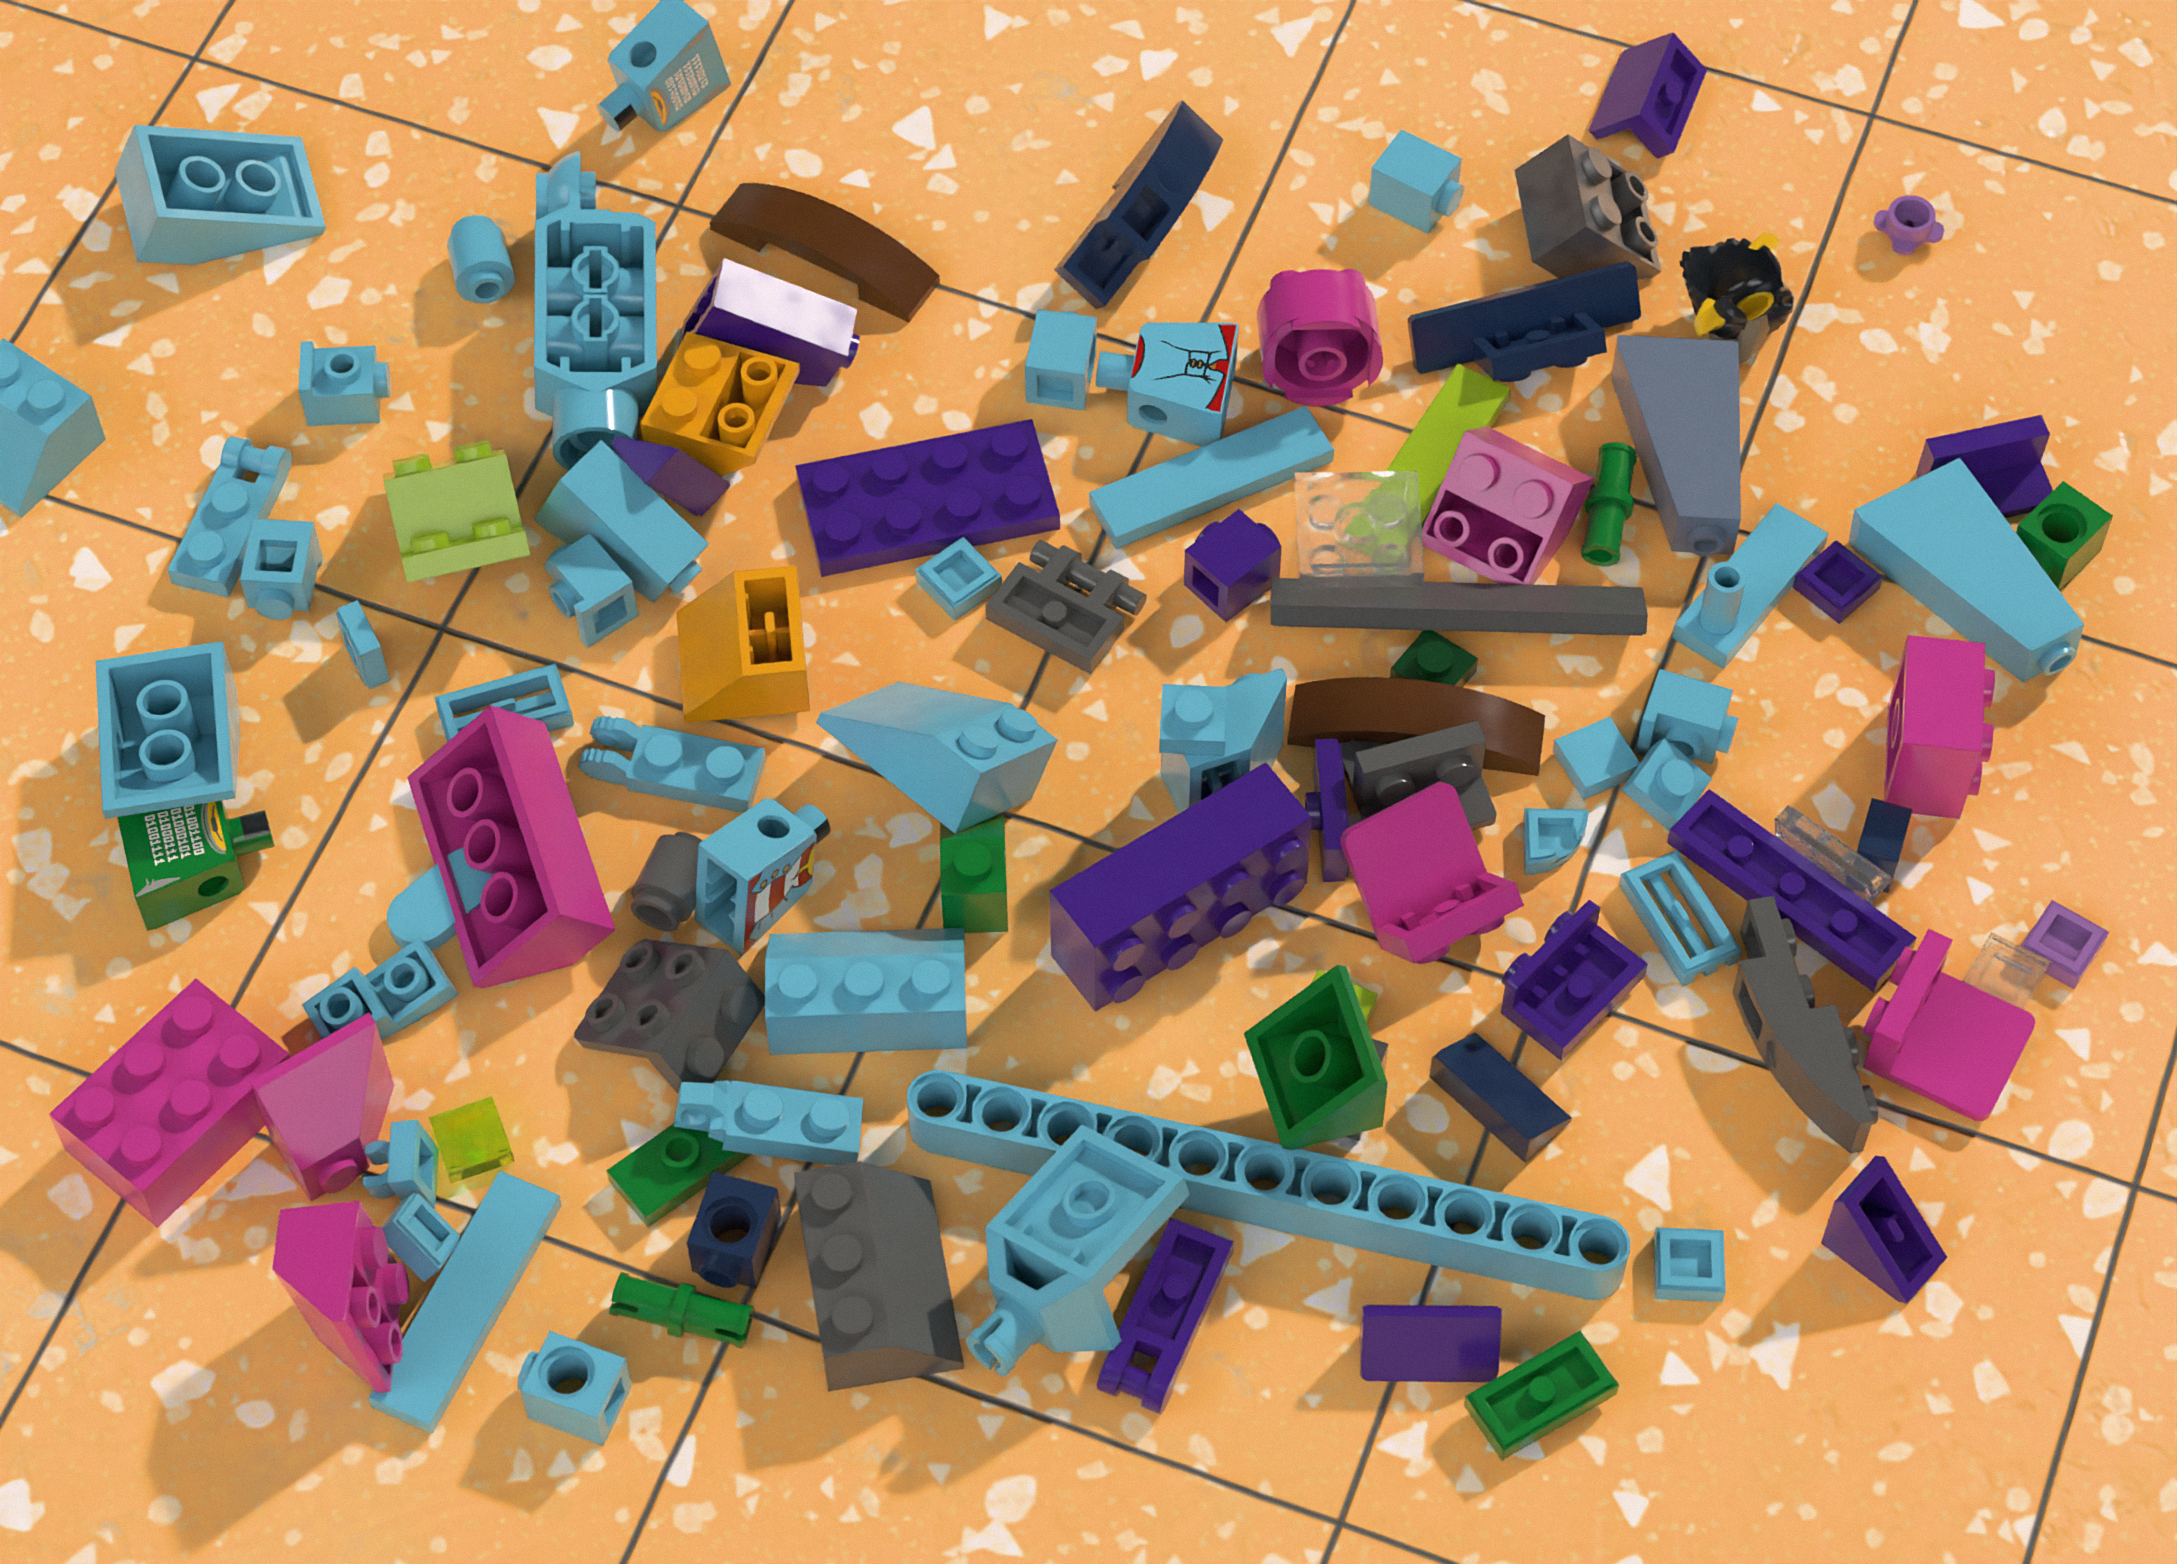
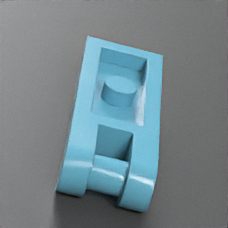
M229 436L222 448L220 465L167 569L172 584L226 598L230 597L242 571L252 519H268L290 472L292 463L290 450L271 445L266 450L252 447V442L248 439L236 436ZM247 470L260 473L255 483L242 480Z

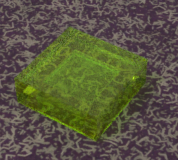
M493 1096L429 1117L431 1128L451 1184L515 1162Z

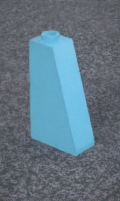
M1960 458L1854 509L1848 541L1853 549L1970 642L1985 643V653L2021 682H2025L2041 673L2047 676L2054 675L2069 666L2076 658L2084 623Z

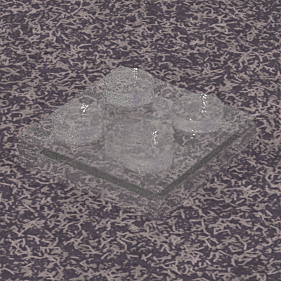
M1418 471L1294 473L1299 589L1423 587L1425 571Z

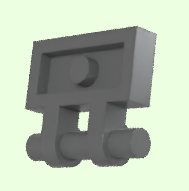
M1039 540L1034 545L1029 560L1043 569L1041 572H1038L1018 562L985 605L986 620L1092 674L1124 631V616L1113 610L1119 607L1137 616L1145 605L1147 594L1130 586L1128 577L1112 569L1105 573L1083 562L1082 554L1066 545H1062L1058 549L1043 540ZM1071 582L1090 592V594L1086 597L1068 588L1066 585Z

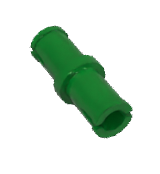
M1610 442L1603 444L1599 448V461L1594 488L1590 489L1586 495L1584 509L1589 514L1584 544L1581 548V557L1586 562L1595 566H1612L1620 561V546L1625 520L1632 516L1634 499L1630 494L1634 465L1637 462V452L1634 448L1624 443Z
M621 1272L611 1298V1302L615 1303L611 1304L609 1310L610 1315H621L667 1327V1334L683 1338L685 1332L733 1344L735 1347L743 1349L750 1331L752 1319L749 1317H752L754 1313V1306L748 1304L741 1305L696 1293L695 1285L681 1282L679 1288L629 1276L628 1273Z

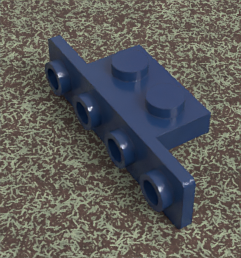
M1626 261L1411 315L1408 317L1407 323L1413 367L1418 373L1425 374L1453 367L1457 364L1461 365L1475 361L1493 381L1516 382L1528 378L1531 375V371L1551 366L1571 368L1582 365L1588 360V357L1607 352L1605 330L1603 328L1635 321L1641 317L1637 270L1631 262Z

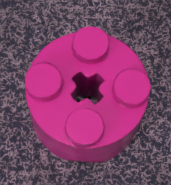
M1316 269L1303 272L1285 270L1277 273L1270 280V289L1262 297L1257 309V326L1263 376L1271 388L1275 384L1285 391V399L1296 404L1328 406L1353 398L1352 389L1358 387L1366 380L1369 387L1378 378L1383 366V352L1376 302L1371 290L1365 283V277L1360 272L1354 269L1340 271Z

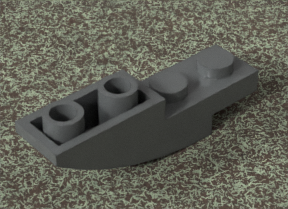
M1774 896L1748 900L1740 930L1748 959L1740 961L1732 992L1744 1025L1769 1070L1798 1108L1827 1136L1849 1153L1861 1152L1864 1150L1871 1126L1878 1121V1109L1871 1086H1862L1856 1069L1859 1063V1050L1855 1034L1851 1027L1843 1028L1836 1004L1815 1008L1811 981L1806 974H1798L1793 958L1797 952L1793 925L1788 918L1781 919Z

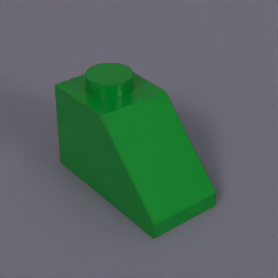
M1004 814L993 816L956 834L940 822L943 928H964L965 933L1008 932Z

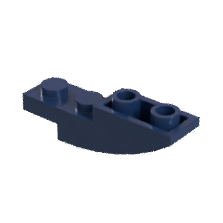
M1183 100L1177 102L1114 183L1112 188L1115 192L1062 258L1054 271L1095 309L1105 307L1138 263L1149 259L1169 233L1207 175L1224 139Z

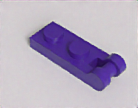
M1170 1218L1118 1331L1122 1341L1114 1350L1109 1351L1097 1382V1390L1115 1397L1120 1392H1124L1141 1399V1407L1158 1414L1164 1412L1172 1395L1176 1379L1231 1259L1234 1241ZM1137 1351L1158 1359L1152 1374L1131 1366Z

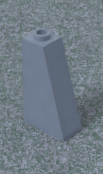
M1618 335L1612 366V384L1671 551L1692 552L1699 556L1733 555L1741 521L1739 341Z

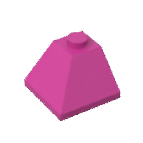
M367 1013L250 1080L271 1141L311 1202L325 1193H336L347 1188L357 1179L359 1173L370 1168L371 1161L365 1154V1146L371 1142L378 1141L393 1092L394 1082L376 1022L370 1013Z

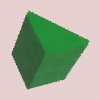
M1337 964L1244 1032L1283 1149L1295 1150L1383 1127L1388 1082L1347 967Z

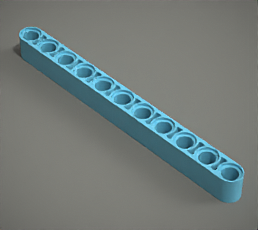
M931 1070L920 1074L912 1081L907 1090L910 1135L913 1142L920 1149L929 1153L1034 1176L1061 1147V1145L1056 1144L1053 1140L1063 1135H1072L1081 1125H1084L1129 1149L1144 1152L1147 1155L1146 1158L1183 1176L1190 1195L1178 1207L1179 1209L1587 1300H1601L1612 1296L1620 1288L1624 1278L1630 1253V1238L1626 1229L1619 1222L1603 1215L1308 1150L1283 1149L1281 1144L945 1070ZM933 1107H945L951 1110L948 1115L942 1117H930L924 1114L925 1111ZM998 1121H1009L1016 1125L1015 1128L1006 1132H997L989 1128L992 1123ZM1192 1164H1203L1210 1167L1212 1171L1200 1176L1187 1173L1184 1168ZM1259 1178H1267L1276 1182L1278 1186L1270 1190H1259L1252 1187L1249 1183ZM1323 1193H1334L1341 1196L1345 1201L1336 1205H1326L1319 1202L1315 1197ZM1390 1207H1396L1406 1210L1411 1216L1402 1220H1393L1386 1217L1381 1211ZM1455 1222H1465L1472 1225L1478 1231L1469 1235H1463L1453 1232L1448 1225ZM1520 1237H1532L1539 1240L1544 1247L1536 1250L1526 1249L1518 1245L1514 1240ZM1589 1251L1600 1252L1606 1255L1611 1262L1604 1265L1593 1264L1587 1261L1581 1254Z

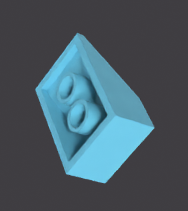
M134 125L114 170L137 262L195 265L323 235L326 229L302 137Z
M223 641L95 661L102 811L105 819L236 798L241 738L238 695Z
M899 681L821 712L816 721V724L955 834L1031 800L1058 739L1038 725L1037 720L1030 713L1016 708L1011 703Z

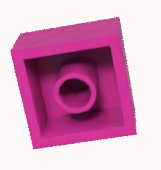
M1913 635L1907 636L1888 702L1884 780L1885 802L1911 808L1913 810L1912 814L1960 819L1967 796L1978 795L1982 777V762H1989L1994 734L1993 724L1983 723L1984 708L1991 707L1995 688V670L1985 669V643Z

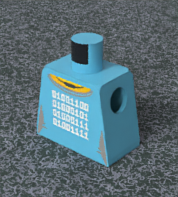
M660 0L610 52L607 62L617 88L599 102L596 108L606 123L617 132L625 128L638 115L657 132H666L726 90L731 85L709 22L683 0Z

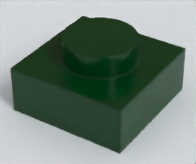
M1423 630L1391 667L1390 678L1422 680L1464 687L1477 671L1478 658L1434 630Z

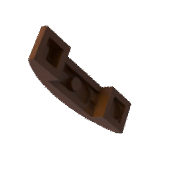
M740 183L709 222L710 230L759 253L767 243H770L857 284L859 300L910 323L940 283V275L926 262L876 226L836 205L789 188L763 183Z
M1384 677L1326 679L1295 685L1287 745L1315 748V740L1338 739V743L1359 740L1390 744L1478 721L1486 740L1482 769L1539 776L1546 716L1531 708L1492 694L1443 683Z

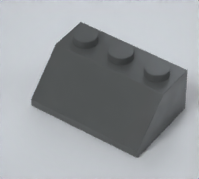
M862 1161L794 1172L798 1209L828 1392L964 1369L931 1180Z

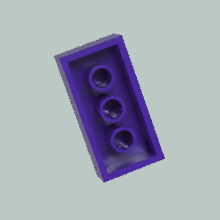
M1266 762L1051 889L1050 936L1052 958L1095 1012L1112 1001L1121 1003L1132 998L1141 990L1145 981L1167 968L1168 970H1176L1183 967L1206 944L1220 936L1222 938H1229L1236 935L1248 925L1254 915L1273 904L1275 906L1287 904L1303 890L1307 884L1312 817Z

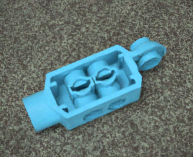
M581 151L563 157L554 164L548 173H536L535 409L553 417V456L558 464L567 470H570L600 440L620 457L612 449L613 445L611 442L617 436L639 440V417L645 415L657 391L656 225L654 221L636 212H610V210L596 209L595 172H581Z

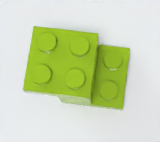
M488 440L471 442L452 447L454 458L431 463L428 453L392 460L394 471L382 474L407 583L531 555L526 532L521 521L507 456L502 448L492 450Z

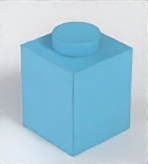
M1401 129L1371 167L1368 205L1429 234L1443 215L1446 217L1452 216L1461 202L1464 193V185L1459 183L1462 158Z

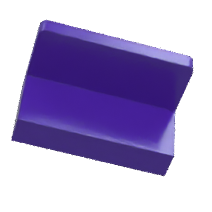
M1674 32L1624 50L1615 65L1589 132L1598 140L1630 129L1656 159L1674 153L1706 75V67Z
M2037 415L1928 438L1925 440L1916 475L1919 478L1960 458L2005 518L2031 513L2053 491L2041 463L2050 432L2043 416Z

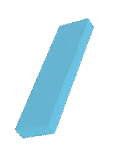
M1303 406L1090 491L1089 505L1115 549H1118L1332 463L1334 448L1307 406Z
M499 1171L402 1339V1359L400 1363L393 1364L390 1392L376 1393L373 1390L369 1396L372 1408L433 1434L560 1210L562 1204L558 1194Z

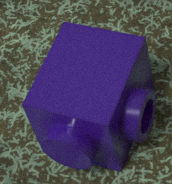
M1238 509L1221 523L1215 521L1207 525L1200 532L1195 542L1185 549L1184 586L1221 619L1228 622L1271 588V578H1280L1282 546L1275 533L1263 523L1256 524L1244 512Z

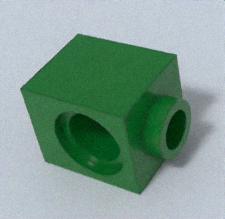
M2063 481L2018 524L2016 534L2058 590L2061 591L2102 550L2113 515Z

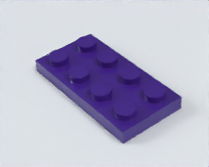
M1032 419L795 465L796 479L821 577L938 554L962 537L974 547L1060 529L1059 509Z

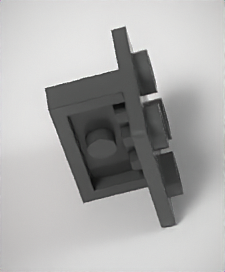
M1478 721L1390 744L1359 740L1341 743L1344 774L1362 820L1437 782H1444L1456 789L1471 831L1495 824L1497 812L1482 778L1486 740Z

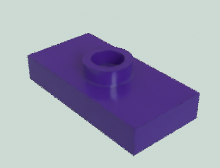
M1338 739L1315 740L1313 763L1314 792H1305V810L1312 817L1311 830H1318L1323 882L1345 881L1349 874V865L1340 844V837L1343 831L1349 828L1341 743H1338Z

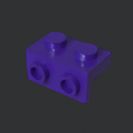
M1588 900L1574 915L1569 911L1562 913L1548 929L1544 938L1545 943L1532 956L1526 952L1518 956L1508 967L1502 978V984L1505 986L1501 1014L1560 1061L1645 977L1648 963L1597 925L1600 907L1591 900Z

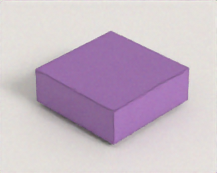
M2051 900L2021 945L2017 958L2075 990L2104 946L2109 931Z

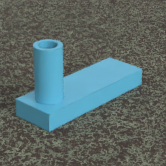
M1776 503L1727 562H1719L1711 567L1706 587L1675 623L1672 638L1722 669H1725L1792 588L1795 575L1814 560L1825 548L1828 533Z

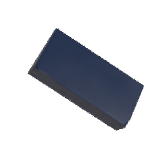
M1476 1032L1441 1049L1432 1057L1429 1077L1524 1163L1571 1122L1572 1117Z

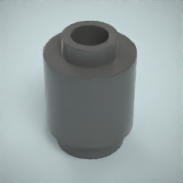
M686 832L662 835L657 839L631 890L634 900L630 908L640 921L657 930L671 932L678 928L680 922L690 919L696 907L698 844L703 840Z

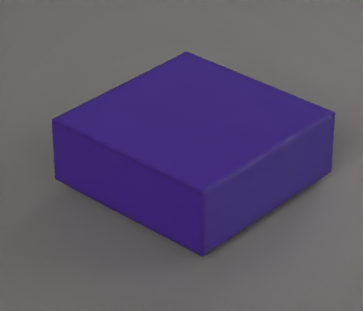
M1835 540L1795 575L1792 588L1840 624L1880 589L1883 576Z

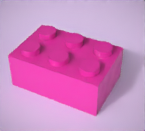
M195 978L52 1110L49 1116L65 1151L158 1228L265 1126L250 1080L290 1058V1054Z

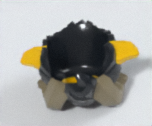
M1763 232L1752 243L1746 238H1742L1740 241L1735 238H1729L1725 242L1716 243L1714 246L1690 247V252H1682L1683 261L1680 260L1679 264L1684 270L1682 276L1686 280L1685 286L1696 315L1694 327L1697 335L1703 337L1708 333L1709 340L1739 341V364L1746 362L1758 351L1765 337L1778 330L1786 322L1794 308V294L1783 281L1782 268L1779 259L1776 257L1780 239L1771 233Z

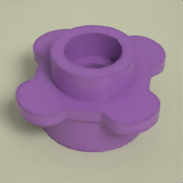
M1905 195L1898 197L1890 204L1889 210H1880L1874 217V227L1878 231L1885 232L1892 242V250L1900 255H1911L1915 252V248L1927 242L1938 243L1944 235L1943 225L1935 221L1936 213L1934 207L1926 199L1919 196Z

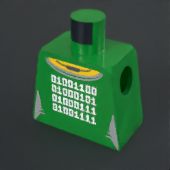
M223 800L117 817L135 900L147 931L160 928L239 895L245 889L238 856L275 847L265 810L229 819Z

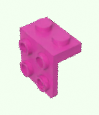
M1437 782L1347 828L1340 837L1342 850L1380 948L1411 963L1424 964L1440 959L1450 951V944L1469 934L1480 935L1497 929L1505 922L1504 916L1524 906L1515 882L1486 871L1457 791L1450 784Z
M1928 929L1917 951L1906 946L1900 955L1889 981L1898 986L1891 1001L1889 1002L1879 997L1869 1014L1862 1033L1872 1037V1041L1863 1068L1974 1121H1985L1990 1117L2034 1030L2035 1018L2024 1009L1942 972L1953 939Z

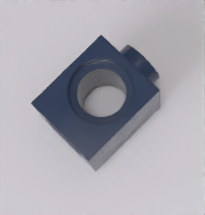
M712 1172L687 1240L692 1272L698 1273L703 1280L715 1286L733 1288L740 1284L757 1289L782 1218L777 1188ZM736 1229L748 1233L743 1239L733 1243H726L717 1239L722 1233Z

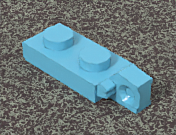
M728 1080L715 1081L714 1083L681 1082L676 1101L674 1127L709 1131L708 1137L723 1142L722 1150L841 1165L857 1162L863 1098L733 1080L731 1082Z

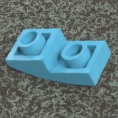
M418 937L366 975L357 967L352 968L303 1003L302 1006L322 1039L365 1014L370 1013L376 1022L379 1036L382 1040L435 1011L456 997L458 992L430 947Z

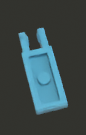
M602 715V717L597 716L593 720L589 733L592 735L591 738L601 743L602 746L606 745L609 748L615 747L619 750L633 752L631 761L618 752L601 751L599 748H591L582 752L578 767L581 768L580 771L591 778L627 786L628 791L744 813L752 807L766 762L765 748L648 725H642V728H640L628 719Z

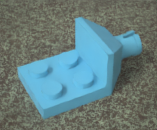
M1081 1125L985 1227L989 1284L997 1305L987 1319L978 1328L973 1329L966 1337L967 1347L974 1357L987 1369L991 1370L994 1367L997 1375L1007 1376L1022 1355L1037 1342L1056 1353L1114 1350L1122 1340L1103 1289L1190 1195L1185 1178Z

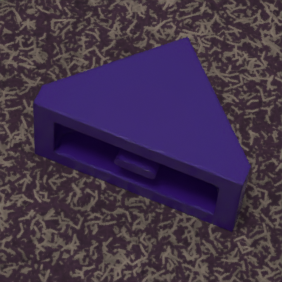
M1878 1155L1874 1156L1834 1201L1821 1241L1822 1245L1892 1298L1903 1303H1908L1947 1259V1255L1884 1156Z

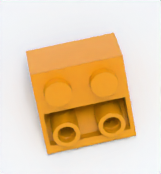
M686 332L640 423L642 439L645 442L680 449L719 476L754 465L800 372V365L796 362Z
M797 565L733 571L676 612L685 723L810 711Z

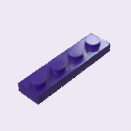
M1710 789L1669 830L1667 843L1746 901L1774 896L1781 919L1788 918L1791 921L1797 938L1873 993L1892 974L1906 946L1911 949L1914 948L1916 936Z

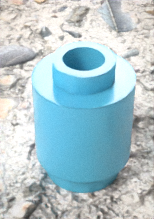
M471 215L457 221L451 228L450 236L447 240V250L458 294L465 300L474 303H491L504 297L512 289L515 282L504 232L492 219L483 215Z

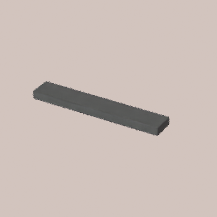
M1271 578L1270 618L1271 625L1631 636H1643L1647 631L1648 613L1643 587Z

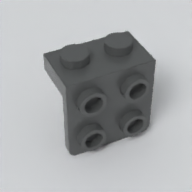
M643 939L623 955L616 972L598 998L588 1006L585 1017L574 1032V1038L583 1048L648 1058L678 1094L681 1082L714 1083L765 1006V995L728 950Z

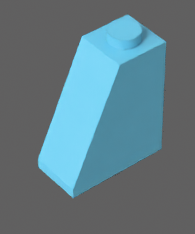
M602 440L558 481L534 518L542 528L566 544H573L590 533L633 581L634 590L653 603L668 588L676 595H679L699 575L703 568L696 560L709 545Z

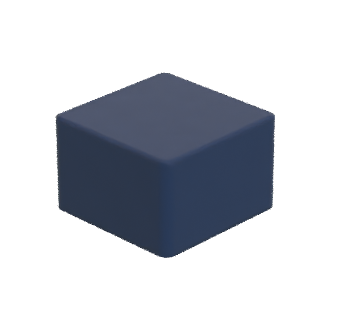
M1875 798L1871 799L1848 882L1886 893L1889 892L1913 811L1911 808Z

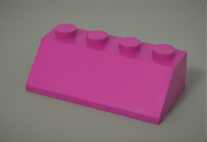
M490 705L407 777L434 864L438 863L456 921L454 927L474 987L483 989L572 966L616 930L545 722ZM461 848H464L465 860L472 869L493 874L483 888L481 905L470 913L465 911L447 856Z

